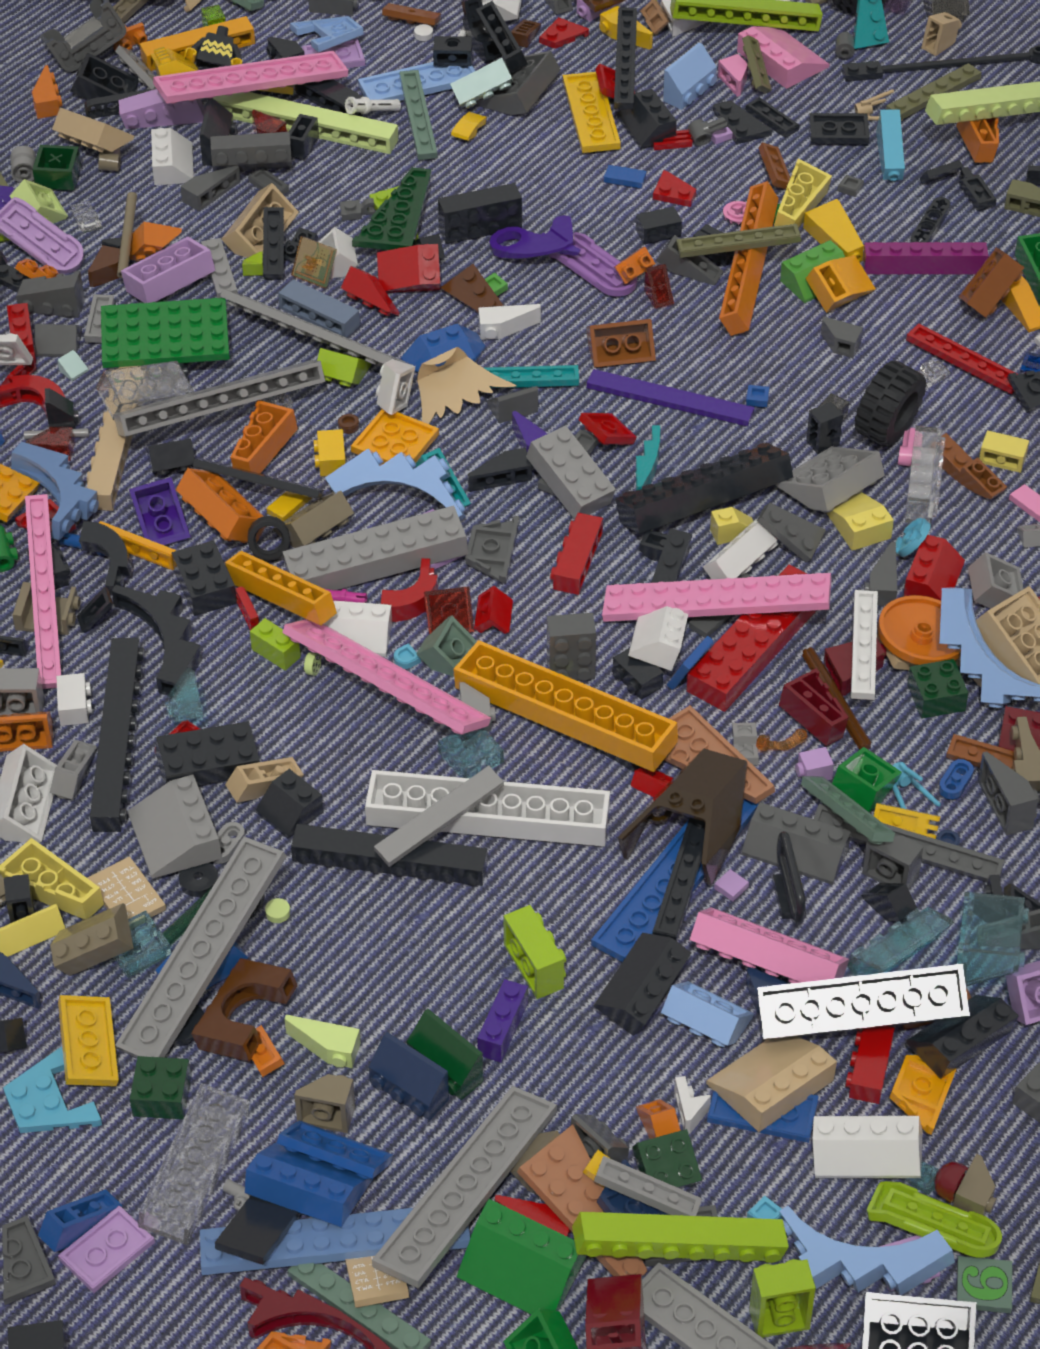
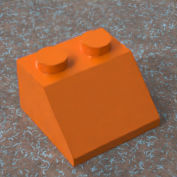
M143 222L132 234L129 260L139 262L166 248L182 232V228Z

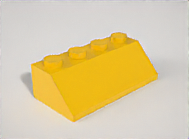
M161 47L155 49L153 54H150L157 76L198 70L194 62L188 58L184 59L183 55L169 48Z

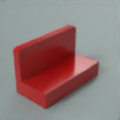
M495 586L478 595L474 629L482 633L488 628L495 626L501 632L507 634L510 631L512 598Z

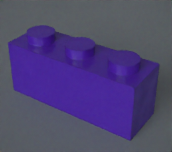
M504 979L477 1037V1049L483 1053L484 1058L502 1063L528 1005V986Z

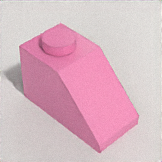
M739 54L719 60L718 77L737 97L741 96L747 81L749 68L747 61Z

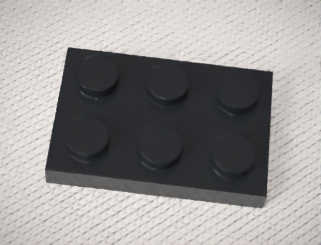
M809 113L811 144H869L870 136L867 113Z

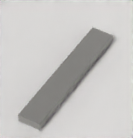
M488 765L376 844L374 850L390 867L503 787L504 781Z

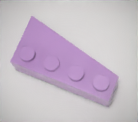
M157 89L118 100L120 117L126 129L202 123L205 114L201 99L180 101L175 104L166 103Z

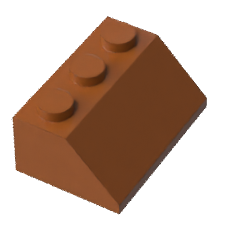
M996 247L958 297L986 318L988 314L991 315L996 310L998 301L1007 296L1014 281L1017 282L1021 278L1024 267Z
M651 319L586 327L588 347L594 368L656 361Z

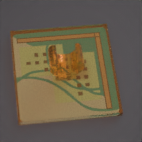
M301 236L291 275L327 288L337 249Z

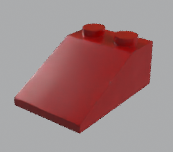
M438 244L414 245L377 252L378 281L386 293L440 290Z

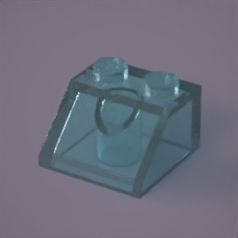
M191 667L185 669L168 694L169 701L165 702L167 716L169 718L172 717L175 722L203 717L195 671Z

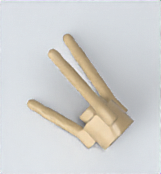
M891 89L867 100L860 101V103H855V113H867L868 121H878L879 116H870V114H873L872 106L886 102V99L883 97L894 93V90Z

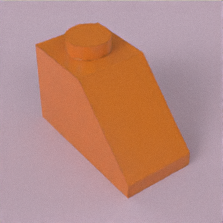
M661 1099L636 1106L637 1113L650 1139L681 1131L675 1108Z

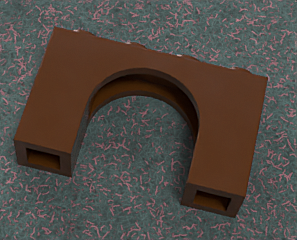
M240 958L191 1033L198 1049L250 1062L259 1044L262 1043L255 1026L231 1021L229 1018L238 1006L254 999L287 1004L298 986L291 969Z

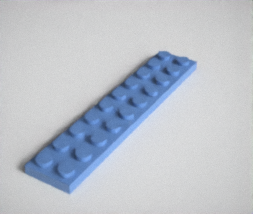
M413 1208L350 1214L342 1227L316 1218L295 1220L264 1265L216 1250L215 1241L226 1227L201 1229L202 1275L297 1266L298 1264L307 1263L317 1264L346 1261L345 1259L375 1256ZM469 1225L449 1250L467 1248L470 1241Z

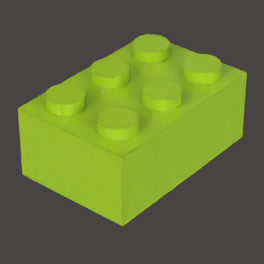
M531 905L503 915L504 946L536 999L564 989V978L566 977L564 963H566V957L563 950L556 947L551 931H546L541 915L538 912L535 913Z
M792 1259L781 1264H763L758 1268H753L749 1312L755 1333L760 1337L764 1338L810 1330L816 1287L807 1259Z

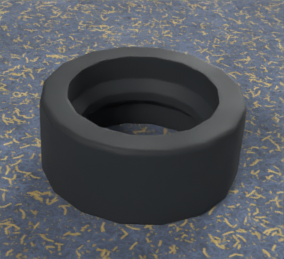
M260 517L252 523L248 530L249 549L256 557L262 560L278 559L283 556V551L289 548L290 535L288 527L277 517ZM273 526L280 531L282 541L276 549L263 550L257 545L256 534L262 527Z

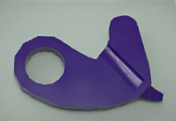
M567 215L556 217L553 220L550 231L547 233L537 234L520 227H506L494 233L489 241L492 253L499 258L526 259L554 253L576 256L581 251V249L573 245L572 219ZM510 239L519 240L516 244L510 246L500 245Z

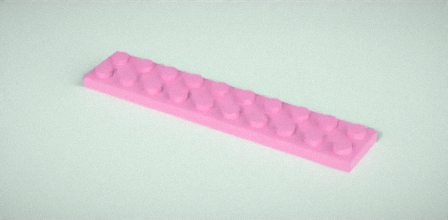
M334 51L156 76L153 77V84L166 103L175 104L180 101H194L200 98H213L215 96L232 95L241 92L249 93L254 90H268L269 88L286 87L288 85H303L308 82L348 77V69Z
M831 573L607 585L602 612L603 622L637 620L639 616L666 606L681 609L684 613L688 614V617L829 610Z
M306 619L284 625L282 633L289 636L293 642L301 643L307 646L309 651L323 655L327 661L337 663L346 672L354 673L360 676L362 681L376 685L380 691L392 694L397 697L396 699L399 702L415 707L417 712L429 715L439 724H445L456 734L463 735L489 726L491 717L324 624L320 626Z

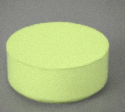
M280 898L270 900L265 906L267 919L273 923L286 921L290 916L288 902Z

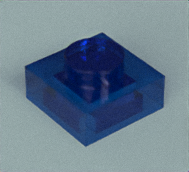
M1026 352L1020 371H1040V355Z

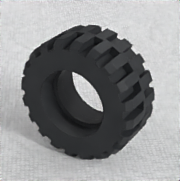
M890 361L883 368H880L876 376L872 378L870 385L867 386L857 408V415L854 420L857 432L883 447L892 446L895 442H898L912 424L923 402L922 399L925 396V388L927 387L924 375L899 361Z

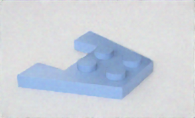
M349 16L290 23V30L297 36L314 31L321 36V38L311 40V47L317 52L363 35V27Z

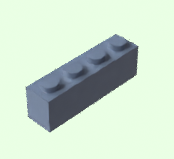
M294 279L278 292L279 308L307 322L346 338L360 326L358 309Z

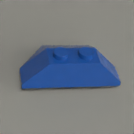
M457 323L420 335L402 355L401 360L415 366L414 373L419 372L422 363L455 347L462 349L475 362L482 351L486 349V346L476 332ZM446 361L435 365L438 367L442 366L446 363Z

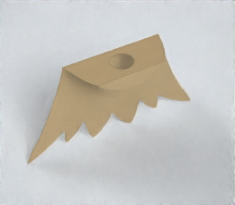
M455 347L422 363L420 366L417 382L421 397L422 422L429 424L435 412L442 418L445 406L458 414L462 408V399L479 404L478 390L485 393H493L489 386L515 387L516 385L490 373L471 360L462 349ZM446 361V363L442 366L438 367L435 365Z

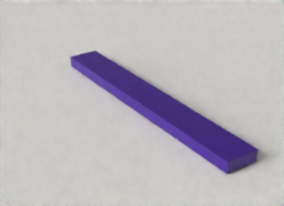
M593 369L587 381V388L744 426H749L754 414L755 407L596 369Z

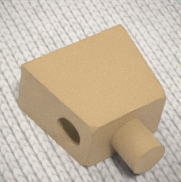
M947 12L929 16L921 48L935 56L942 53L955 43L958 30L962 27L961 21Z

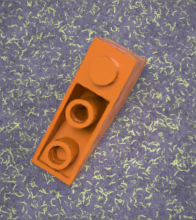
M48 65L44 67L32 91L37 119L57 116L59 107H62V100L59 95L54 72L50 73Z

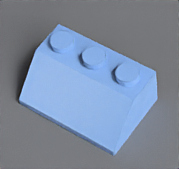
M702 43L696 44L664 70L663 101L680 110L691 104L699 95H702L704 91L713 86L717 80V66Z
M689 981L672 985L661 1011L662 1014L668 1016V1021L677 1025L682 1023L690 1027V1032L699 1036L704 1034L712 1038L711 1042L721 1047L735 1044L754 1013Z

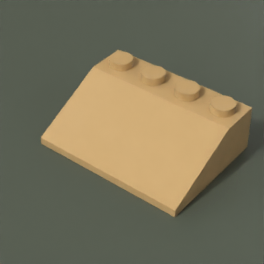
M1028 586L985 612L976 622L990 650L1008 669L1022 678L1040 684V600L1031 587Z
M799 1037L766 1040L706 1080V1084L760 1132L782 1115L792 1110L794 1106L804 1102L810 1094L814 1095L834 1081L837 1061L819 1045Z

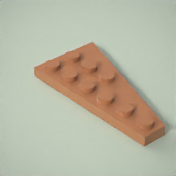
M689 705L668 718L677 722L678 742L664 761L683 769L705 748L747 761L745 799L757 804L775 792V786L692 706Z
M573 1124L517 1170V1173L572 1232V1225L579 1212H604L597 1203L604 1188L583 1173L591 1159ZM596 1256L613 1276L642 1274L643 1277L647 1273V1269L639 1257L625 1256L616 1258L613 1256Z

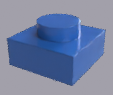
M748 385L746 405L767 407L769 387Z

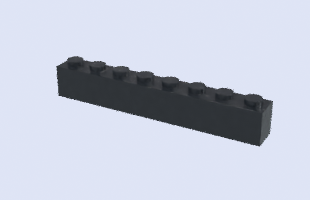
M297 824L291 844L292 861L303 864L310 863L326 867H341L349 870L356 869L372 873L432 879L443 882L462 883L470 886H483L488 865L487 848L425 841L389 867L374 850V846L388 837V835Z

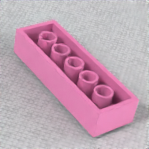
M712 907L698 912L690 937L691 941L696 942L695 946L703 950H710L712 948L719 951V955L727 959L736 957L741 959L742 964L745 966L765 968V973L775 977H779V975L786 976L791 983L843 978L849 962L848 958Z

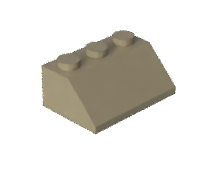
M341 490L324 495L283 521L288 527L290 535L289 544L293 548L316 543L314 539L319 536L323 538L333 532L331 530L332 527L335 525L340 527L349 521L347 517L354 514ZM274 527L273 531L282 538L280 531Z
M124 903L60 930L50 944L54 967L71 976L133 949L126 905Z

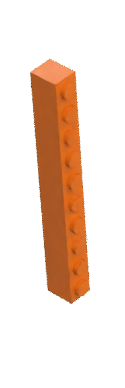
M768 181L750 187L740 231L773 226L779 198ZM768 247L737 250L734 253L719 316L720 321L730 336L742 334L749 330Z

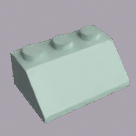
M500 58L450 85L461 107L466 106V108H470L476 104L477 100L481 98L484 100L494 95L493 92L499 89L501 91L508 89L514 81L506 63Z

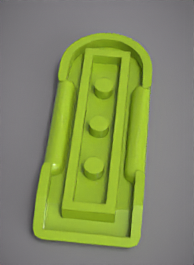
M880 1182L867 1208L870 1221L887 1222L921 1237L938 1230L951 1249L972 1257L984 1258L994 1255L1002 1241L1000 1228L988 1217L974 1211H965L922 1194L916 1188L901 1182Z

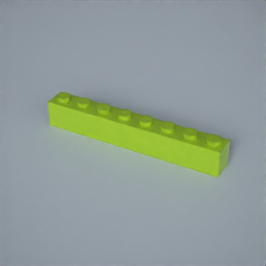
M671 0L670 4L672 18L808 31H819L823 16L819 4L781 0Z
M579 1212L572 1225L577 1255H587L589 1257L603 1255L616 1258L632 1256L642 1259L662 1257L669 1260L690 1258L691 1260L715 1259L716 1261L740 1260L742 1262L766 1261L774 1263L780 1261L789 1248L783 1219Z

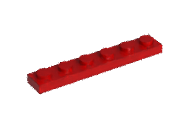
M919 323L907 334L906 341L1010 394L1014 392L1006 377L1010 373L1015 372Z

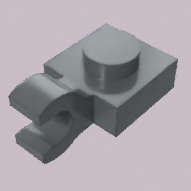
M367 198L362 203H360V200L340 202L342 221L362 219L364 214L373 215L375 213L373 198Z

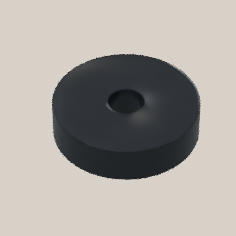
M211 863L184 869L179 873V883L182 891L192 897L207 896L218 879L217 869Z

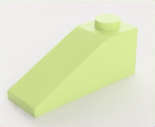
M291 1015L285 1016L286 1034L328 1064H333L336 1067L353 1068L361 1044L360 1029Z

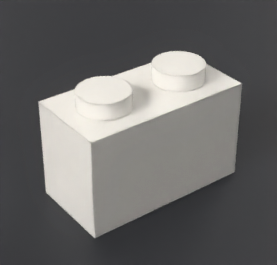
M85 674L56 676L60 725L89 723L88 714L92 713L91 699L87 700V696H91V684L86 682Z

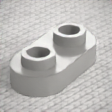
M229 822L219 830L217 836L219 838L222 859L212 862L222 864L230 860L245 836L244 827L240 823Z

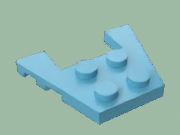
M62 1046L3 1087L20 1133L54 1130V1127L64 1126L74 1129L79 1128V1125L92 1124V1127L102 1125L94 1102L67 1110L53 1077V1074L64 1071Z

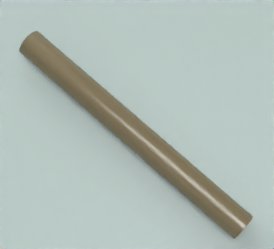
M134 192L127 194L117 270L119 278H123L121 270L129 265L137 194Z

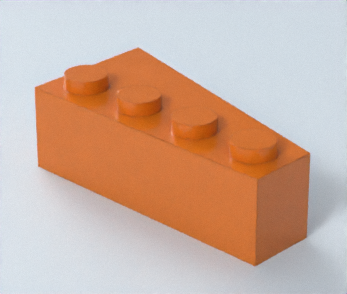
M257 400L255 404L256 409L249 417L250 422L248 426L244 427L242 439L238 440L230 458L233 467L261 473L298 430L294 409Z

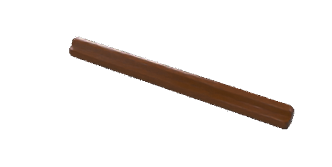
M812 647L805 648L802 656L811 671L815 668L818 669L820 672L819 677L823 683H827L831 696L833 698L836 697L849 717L846 728L859 750L863 747L869 750L871 748L870 739L816 651Z

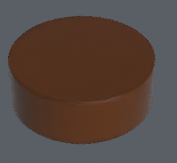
M353 414L342 415L338 419V429H343L345 434L357 432L359 429V418Z

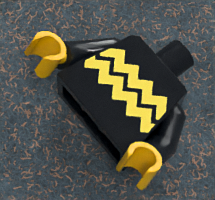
M218 26L216 34L208 32L205 37L200 38L191 48L185 50L184 59L191 57V61L195 62L196 58V65L202 68L211 69L242 64V55L239 47L234 44V38L227 36L229 29L225 26Z

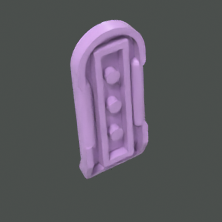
M14 197L0 210V233L41 264L54 267L58 274L72 273L82 265L84 255L80 242L47 220L26 201Z

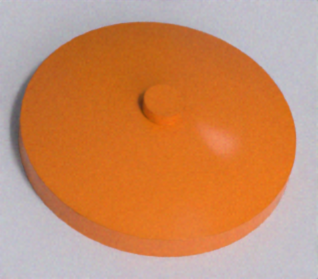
M904 596L889 602L881 611L877 625L878 635L884 646L902 660L921 665L950 659L956 661L961 657V649L947 648V644H939L940 600L926 596Z

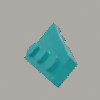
M858 0L857 20L854 27V49L889 43L882 0Z

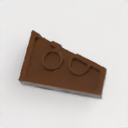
M474 264L440 287L443 292L450 294L457 301L464 303L478 314V308L504 306Z

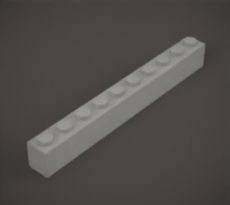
M310 360L118 412L113 415L118 435L126 437L325 382L321 361Z

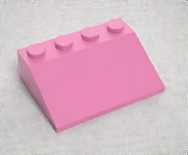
M752 26L738 33L737 52L747 59V55L743 51L744 44L742 38L749 35L757 39L767 74L786 89L830 66L829 63L781 28Z

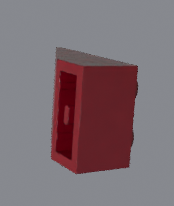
M642 1274L588 1279L585 1320L586 1349H646Z

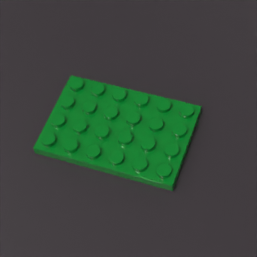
M192 299L101 306L103 368L230 360L226 299Z

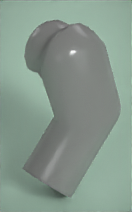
M230 1179L225 1182L223 1191L234 1196L233 1205L239 1211L250 1195L245 1193L244 1186Z

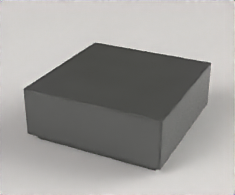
M845 175L838 185V192L856 197L864 186V180Z

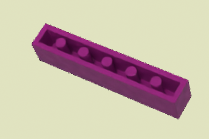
M865 242L863 269L866 274H976L988 259L987 242Z

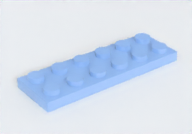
M433 62L361 78L358 79V86L364 97H368L370 100L398 99L401 101L404 100L399 78L400 71L419 70L424 95L451 90V83L475 72L472 65L433 66Z

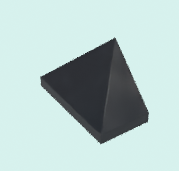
M104 587L77 615L82 632L86 633L112 609L113 602L107 587Z

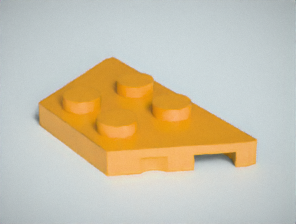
M906 1055L889 1098L908 1116H919L922 1129L927 1134L932 1135L956 1069L940 1079L918 1055Z

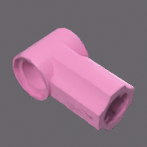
M910 428L904 432L903 444L900 446L898 465L919 468L923 433L918 428Z

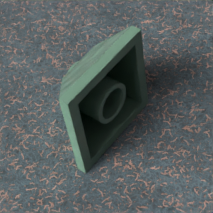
M449 616L425 638L416 655L431 670L454 677L453 669L477 641L453 616Z

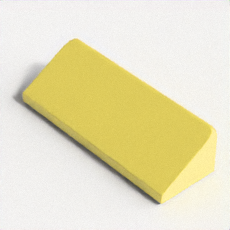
M56 904L1 927L0 952L9 957L52 938L60 930L65 929L58 906Z

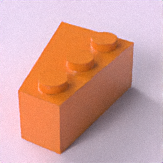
M997 117L957 122L956 127L974 162H993L999 145Z

